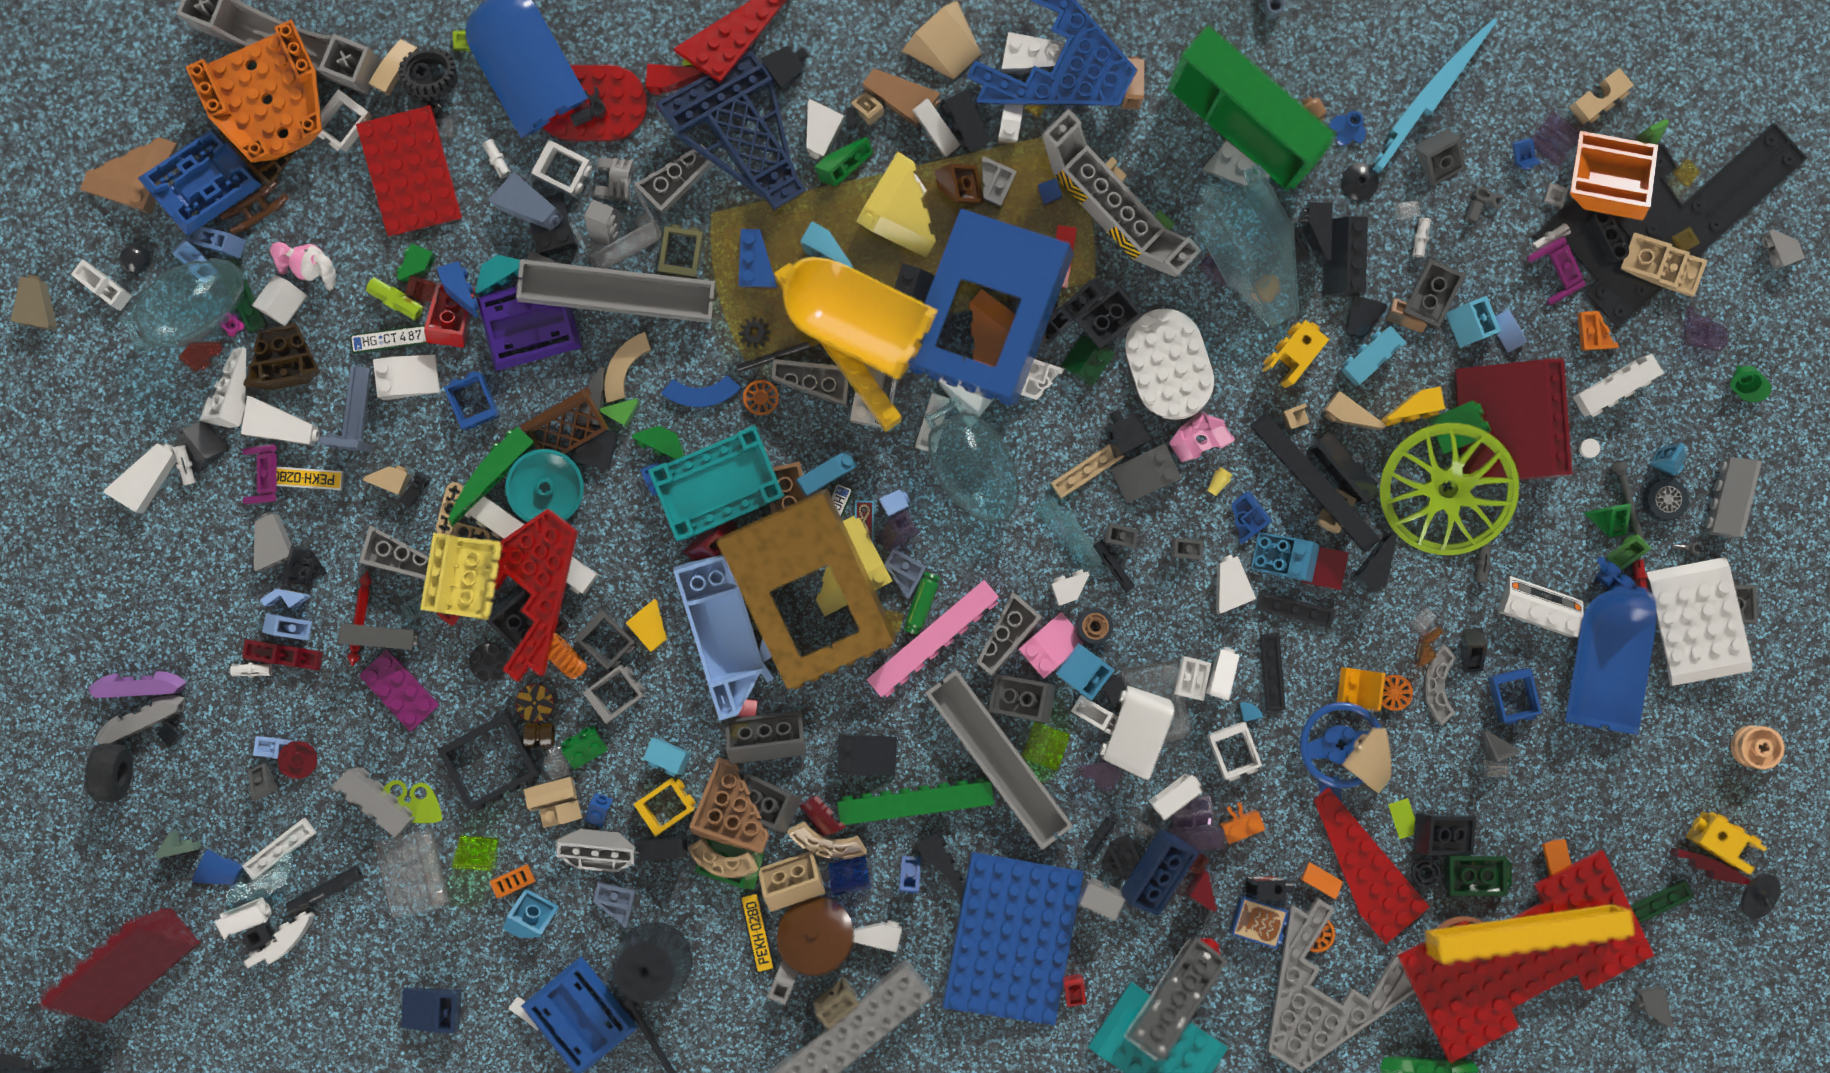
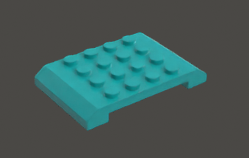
M755 425L715 444L648 470L677 542L689 539L784 498Z
M1132 981L1129 982L1088 1044L1091 1050L1124 1073H1212L1228 1049L1227 1045L1189 1021L1165 1059H1153L1124 1036L1150 997L1147 991Z

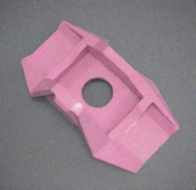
M1199 412L1178 429L1171 439L1170 445L1179 460L1185 462L1201 457L1203 451L1213 447L1222 449L1234 442V437L1231 436L1222 419L1208 416L1205 412ZM1198 435H1204L1207 437V439L1203 440L1200 443L1197 441L1196 437Z

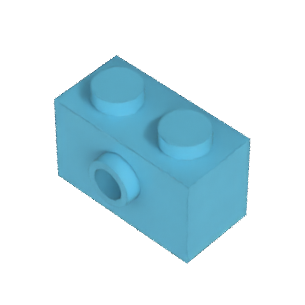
M652 738L643 759L648 761L647 765L656 769L659 767L664 768L666 774L675 777L676 774L683 775L692 753L659 738Z

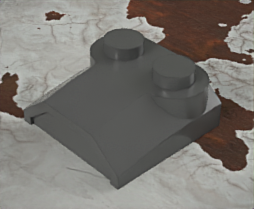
M1734 585L1743 624L1758 623L1757 585Z

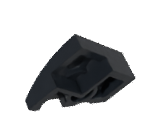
M1353 296L1344 335L1363 339L1387 309L1388 305L1368 298Z

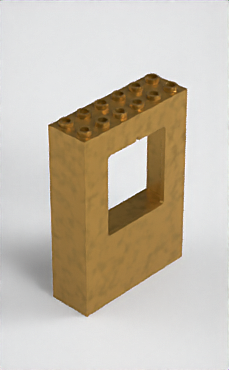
M828 489L728 533L717 541L787 690L792 687L794 690L804 686V682L811 680V682L816 681L826 672L832 674L838 671L839 666L844 664L850 666L857 662V658L862 656L868 658L875 654V650L880 648L881 650H886L892 646L891 643L894 642L896 633ZM828 565L860 631L832 643L833 648L828 645L801 657L770 591Z

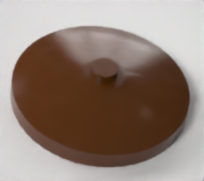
M813 897L795 903L782 917L777 931V945L783 960L795 971L808 976L825 975L836 970L848 958L854 943V926L849 914L840 904L825 897Z

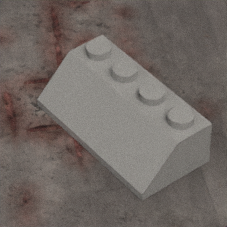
M1734 457L1725 458L1721 461L1718 468L1720 472L1719 478L1714 484V498L1711 499L1709 505L1711 509L1710 515L1705 521V533L1724 538L1744 536L1762 461Z

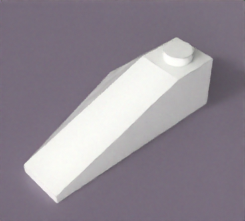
M244 347L232 350L223 368L224 376L219 382L216 381L214 387L217 390L212 398L208 397L200 421L228 428L239 427L243 422L246 386L243 385L246 379V348Z

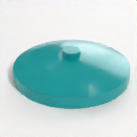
M538 449L524 454L512 465L506 478L505 490L511 508L526 522H529L546 509L552 510L563 520H567L574 514L582 501L584 484L580 470L568 456L555 450Z

